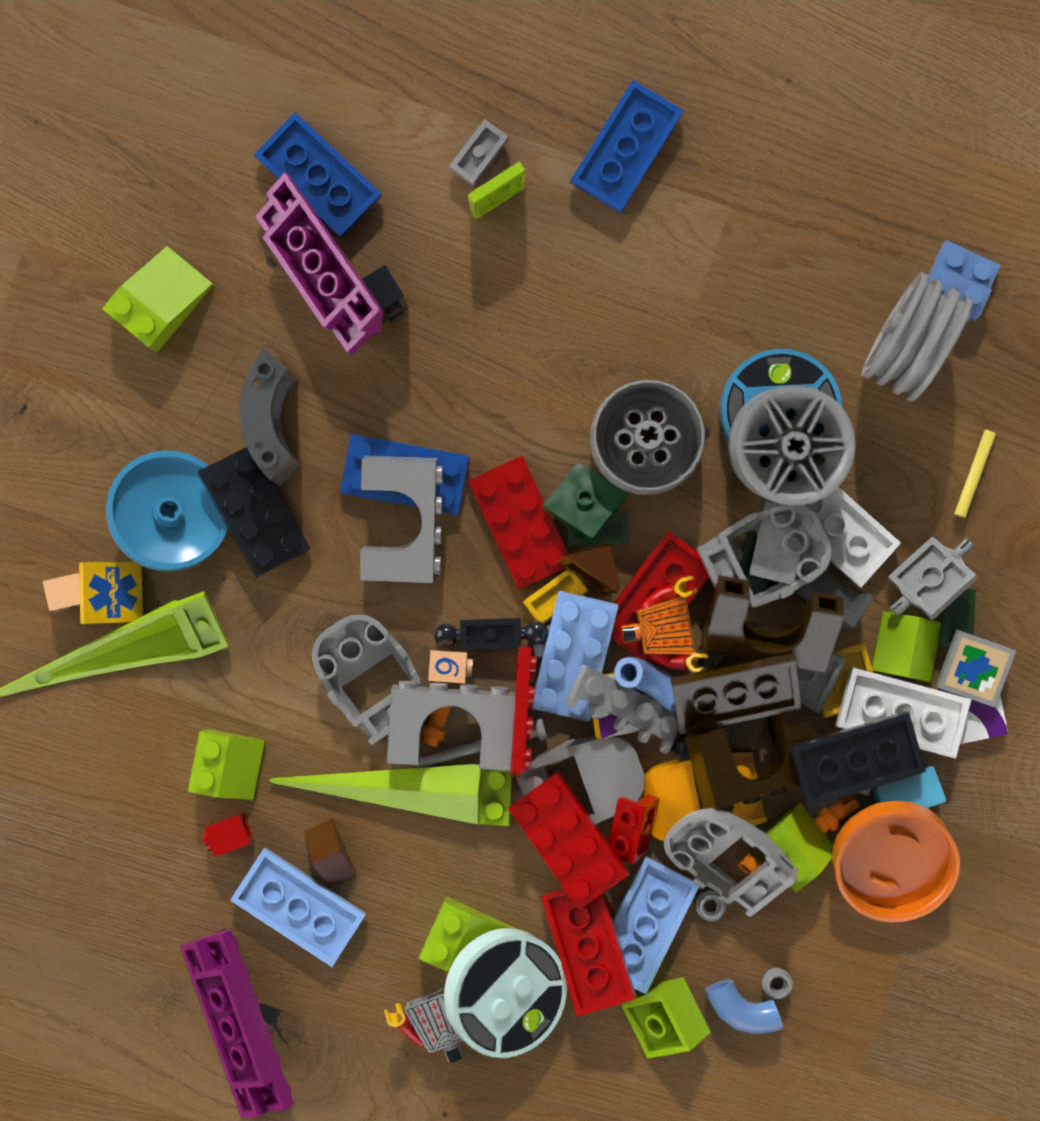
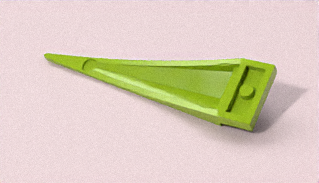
M205 591L179 601L174 600L1 687L0 697L118 670L200 658L227 648L229 641Z
M480 763L274 777L269 780L274 784L477 825L510 826L511 812L508 807L512 805L513 777H510V771L480 769Z

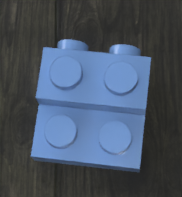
M946 240L942 244L930 270L927 282L931 283L934 279L941 281V295L950 288H954L959 291V299L964 295L972 298L973 303L966 322L974 321L982 313L992 291L990 288L1001 265Z

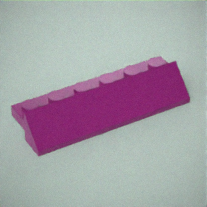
M284 173L266 193L270 199L269 202L255 216L266 232L263 239L323 328L333 331L347 353H355L373 333L381 334L383 310L288 173Z
M224 928L180 945L241 1118L259 1117L268 1111H284L293 1106L291 1088L283 1075L280 1058L274 1050L270 1039L269 1027L264 1022L259 1008V999L252 989L248 969L243 964L239 953V944L233 936L232 930L225 931Z

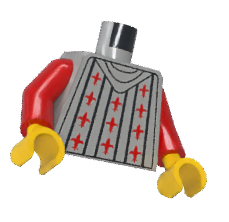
M445 988L407 1002L405 1013L400 1003L395 1004L396 1013L391 1014L384 1010L389 1026L396 1027L417 1046L426 1047L429 1053L443 1048L448 1063L459 1061L465 1057L460 1041H463V1039L454 1031L446 1015L444 1005Z

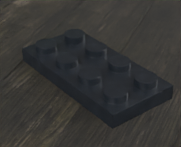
M247 447L197 472L199 479L256 579L311 549L274 483L260 470Z
M907 711L789 746L803 799L807 807L926 772L911 716Z

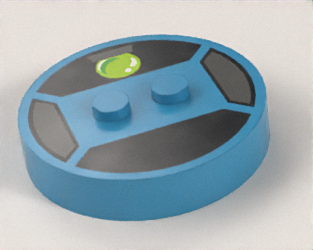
M772 349L750 357L730 376L720 397L719 422L724 438L728 443L731 425L744 404L757 394L768 389L786 386L810 387L826 393L842 407V398L835 379L823 364L800 351ZM793 408L786 410V418L793 420L796 417V411ZM815 423L812 432L815 435L821 434L823 432V425ZM762 425L759 428V434L762 437L767 436L769 427ZM790 439L789 443L791 445L787 446L788 451L797 452L796 446L800 445L799 441ZM815 454L812 457V460L814 461L819 456H821V454ZM768 456L760 458L759 463L761 467L766 468L769 466L770 459Z

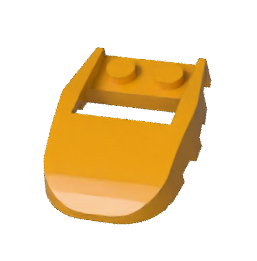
M745 749L744 752H731L734 764L739 772L748 779L756 778L753 752L750 749ZM678 759L669 762L664 761L644 772L645 790L641 799L648 794L659 798L651 835L660 841L665 840L670 828L681 818L691 812L700 810L691 760L678 761ZM762 799L752 804L740 802L733 805L732 814L753 826L767 821Z

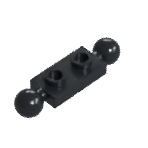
M521 618L460 620V629H456L451 624L444 623L439 625L434 632V639L441 647H451L456 641H461V650L518 649L522 647V639H526L531 644L539 645L545 642L548 637V628L543 622L532 621L526 627H521Z

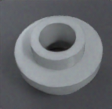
M706 890L697 897L695 907L702 919L716 921L724 915L726 902L718 898V892ZM708 900L716 902L713 910L705 908V903Z
M772 968L762 978V988L770 998L783 999L792 990V978L782 968ZM775 978L782 979V984L778 988L772 987V981Z

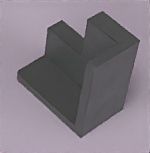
M825 572L809 584L806 583L795 590L794 594H792L807 605L812 591L842 596L844 619L841 628H854L874 598L870 594L857 595Z

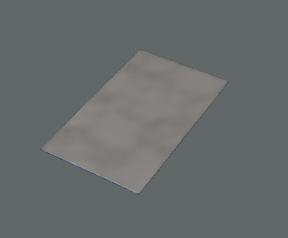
M766 501L764 511L781 504ZM782 514L775 515L777 522L781 524L787 523ZM770 518L761 520L749 572L750 575L790 585L794 583L796 566L799 563L801 554L790 555L784 550L782 544L784 536L792 531L790 526L780 528L773 525ZM790 535L787 541L788 547L792 551H800L802 545L796 535Z

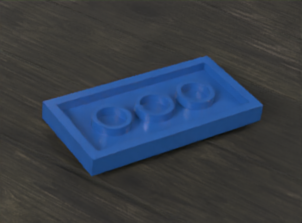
M632 80L572 176L570 184L621 214L680 120L684 110Z
M296 112L254 154L255 158L277 179L284 173H288L320 220L340 239L382 198V193Z
M351 434L341 483V494L418 508L417 504L409 496L397 491L361 490L362 458L365 456L438 458V466H443V484H438L437 496L443 497L442 513L459 515L469 462L468 455Z

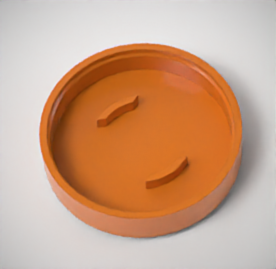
M906 801L881 802L859 811L841 828L832 849V868L844 899L859 913L882 922L911 921L934 911L949 897L957 883L960 872L958 848L946 824L931 810L916 803Z

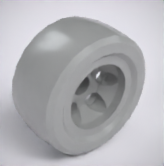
M639 380L621 386L603 400L594 415L590 427V447L599 471L610 483L623 491L635 495L651 496L668 492L680 486L692 475L700 462L705 447V429L702 416L695 403L683 391L671 384L658 380ZM653 412L658 413L663 417V420L659 423L652 421L651 414ZM638 414L640 422L633 425L629 422L628 416ZM652 430L654 432L653 435H656V441L643 442L644 436H640L641 431ZM672 430L675 440L667 441L664 437L665 431ZM621 434L630 436L631 441L628 445L625 446L619 443L618 439ZM661 450L666 453V460L664 462L655 460L654 455L656 451ZM639 452L643 455L644 460L641 464H635L632 461L634 453Z

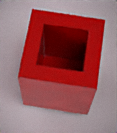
M244 812L214 822L204 828L206 832L203 834L204 844L208 851L212 850L214 857L248 845L254 840Z

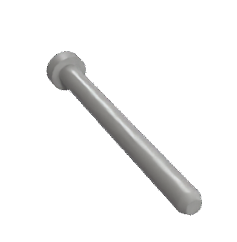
M542 718L535 720L531 737L539 736L540 741L547 739ZM481 740L420 756L417 767H429L480 753Z

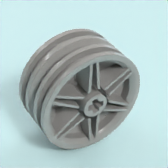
M920 272L913 279L892 310L868 354L861 373L867 379L872 375L876 376L875 383L879 386H883L892 380L891 392L899 395L904 391V399L909 402L915 401L937 374L960 335L973 303L972 298L967 295L959 299V291L954 288H950L941 295L942 282L934 279L931 283L927 282L928 274Z
M805 386L776 387L757 394L739 410L729 432L728 453L735 474L751 492L780 504L805 505L828 496L843 482L854 459L855 436L850 419L844 409L826 393ZM789 408H793L796 411V417L793 420H788L785 416V412ZM815 423L823 425V432L819 435H815L812 432ZM762 425L769 427V433L765 437L759 434V428ZM790 439L799 441L800 445L796 446L797 452L788 451L787 446L791 445L789 443ZM815 454L823 456L824 462L822 465L816 466L812 457ZM762 456H768L770 459V464L766 468L761 467L759 463ZM790 470H794L797 473V479L794 482H789L786 479Z

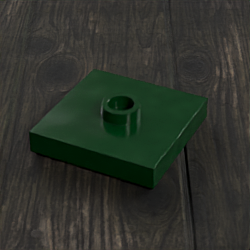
M577 462L543 504V510L590 542H593L626 500L627 493L580 462Z

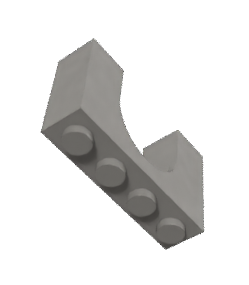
M365 456L362 458L361 490L397 491L409 496L417 504L421 512L422 527L420 534L413 541L402 546L364 545L360 550V580L433 583L436 574H441V556H436V545H441L442 527L437 526V515H442L443 497L437 496L438 484H443V466H438V458Z
M399 681V685H393L391 689L387 763L418 765L421 726L431 712L438 708L457 706L470 712L479 723L481 729L480 769L510 771L515 692H509V688L500 686L491 687V691L478 690L476 685L467 684L460 685V689L448 688V684L430 683L429 687H418L417 682Z

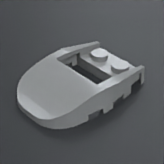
M782 504L769 510L752 513L697 548L696 551L714 587L716 588L719 575L746 580L728 540L752 529H755L758 536L761 520L770 518L771 523L776 527H791L792 531L783 538V548L790 555H801L796 566L794 583L790 585L780 582L756 595L753 594L750 588L748 608H754L794 594L795 590L819 577L830 563L831 544L818 516L807 506ZM782 514L787 523L781 524L777 522L775 516ZM792 534H795L802 546V549L798 552L792 551L788 547L787 541Z
M356 614L339 620L319 635L313 645L312 661L319 679L322 680L328 692L327 696L332 703L338 706L354 727L358 726L368 736V742L373 745L389 734L391 694L360 714L343 689V686L390 654L397 660L410 681L417 682L418 687H423L408 654L388 630L373 617Z
M591 735L588 738L578 740L574 738L563 742V744L536 756L531 761L529 771L524 770L522 778H517L521 792L525 796L550 778L546 765L574 756L594 811L589 816L596 825L614 817L617 800L620 797L639 801L645 790V774L634 746L621 735L598 739L595 735Z
M707 808L691 812L670 828L664 840V849L669 859L680 870L687 869L695 876L693 879L695 884L702 889L706 886L718 892V898L727 904L732 903L734 900L747 909L745 914L749 917L753 916L796 882L798 869L772 839L752 824L725 810ZM743 836V840L752 847L756 845L766 855V862L737 884L712 861Z

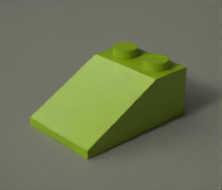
M166 246L122 284L102 309L157 353L214 284Z
M446 896L424 943L419 959L449 972L460 952L477 937L497 929L517 928Z

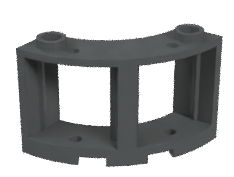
M264 348L251 366L242 389L240 400L241 429L248 451L260 470L271 481L282 486L301 465L287 445L281 424V414L283 413L286 398L298 380ZM255 380H259L257 387L253 385Z

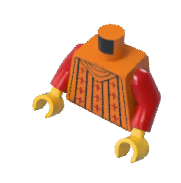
M687 576L678 580V582L657 588L642 601L641 610L637 611L638 623L621 626L624 644L641 641L643 653L648 654L651 661L666 668L690 669L693 672H704L708 668H700L697 662L700 657L708 656L704 653H695L686 599L687 596L695 594L697 589L692 591L686 589V581L693 579V577Z

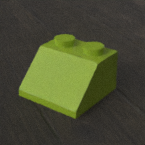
M210 729L200 731L188 792L217 798L254 800L266 740Z
M800 802L762 831L772 839L798 869L796 882L790 886L796 893L817 877L832 859L834 844L818 828L814 819Z
M684 977L663 981L649 988L647 994L641 992L636 995L637 999L621 1003L647 1059L691 1051L711 1033Z

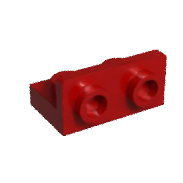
M648 794L639 801L620 797L617 800L608 843L619 859L635 864L647 854L659 803L658 797Z

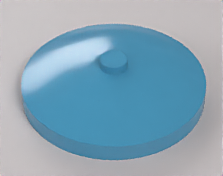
M157 451L136 458L120 471L108 493L106 519L113 540L127 557L149 569L173 572L194 567L208 559L217 550L228 528L197 475L199 470L208 466L205 462L183 452Z

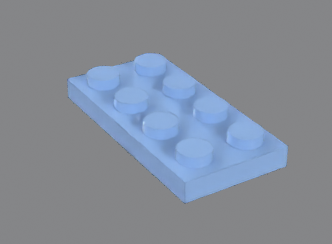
M558 591L535 687L533 709L590 722L589 711L592 706L590 703L579 699L577 705L572 708L566 702L582 665L589 666L602 673L618 604Z
M266 847L262 850L230 899V901L331 967L366 915L364 911Z
M647 856L643 857L613 918L634 989L644 994H647L699 888L693 882V879Z

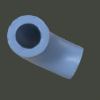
M626 657L617 663L614 675L616 681L621 686L639 690L655 699L670 712L675 711L670 679L675 678L673 675L657 665L640 658Z
M732 979L714 983L705 989L708 1000L718 1017L734 1029L755 1035L784 1029L773 999L760 1003L748 1002L741 997Z

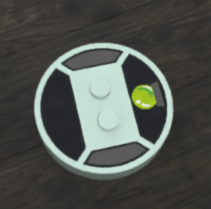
M497 929L474 939L460 952L453 962L445 983V1011L454 1031L473 1049L490 1057H514L535 1048L552 1032L562 1015L566 1002L567 982L562 969V962L557 954L543 941L520 929Z

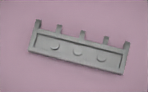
M581 666L566 702L568 706L574 708L579 699H582L592 704L589 711L590 717L597 719L601 711L604 710L616 717L613 725L614 729L622 731L627 722L640 729L638 741L646 743L650 735H653L662 740L659 746L660 752L667 754L670 751L679 730L676 711L670 712L659 702L631 688L621 686L616 680L589 666Z

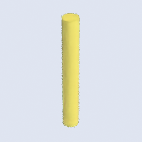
M984 430L954 513L958 517L966 518L996 436V433Z

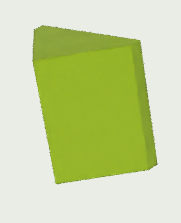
M882 611L871 665L872 670L931 682L942 623L903 614L898 617L894 613Z

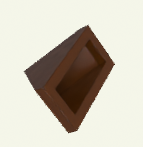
M611 545L560 557L557 562L602 595L617 593L620 589Z
M329 819L304 831L312 864L328 887L357 874L333 819Z

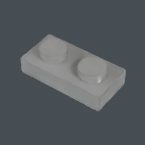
M484 119L451 162L449 170L473 187L508 142L509 136Z

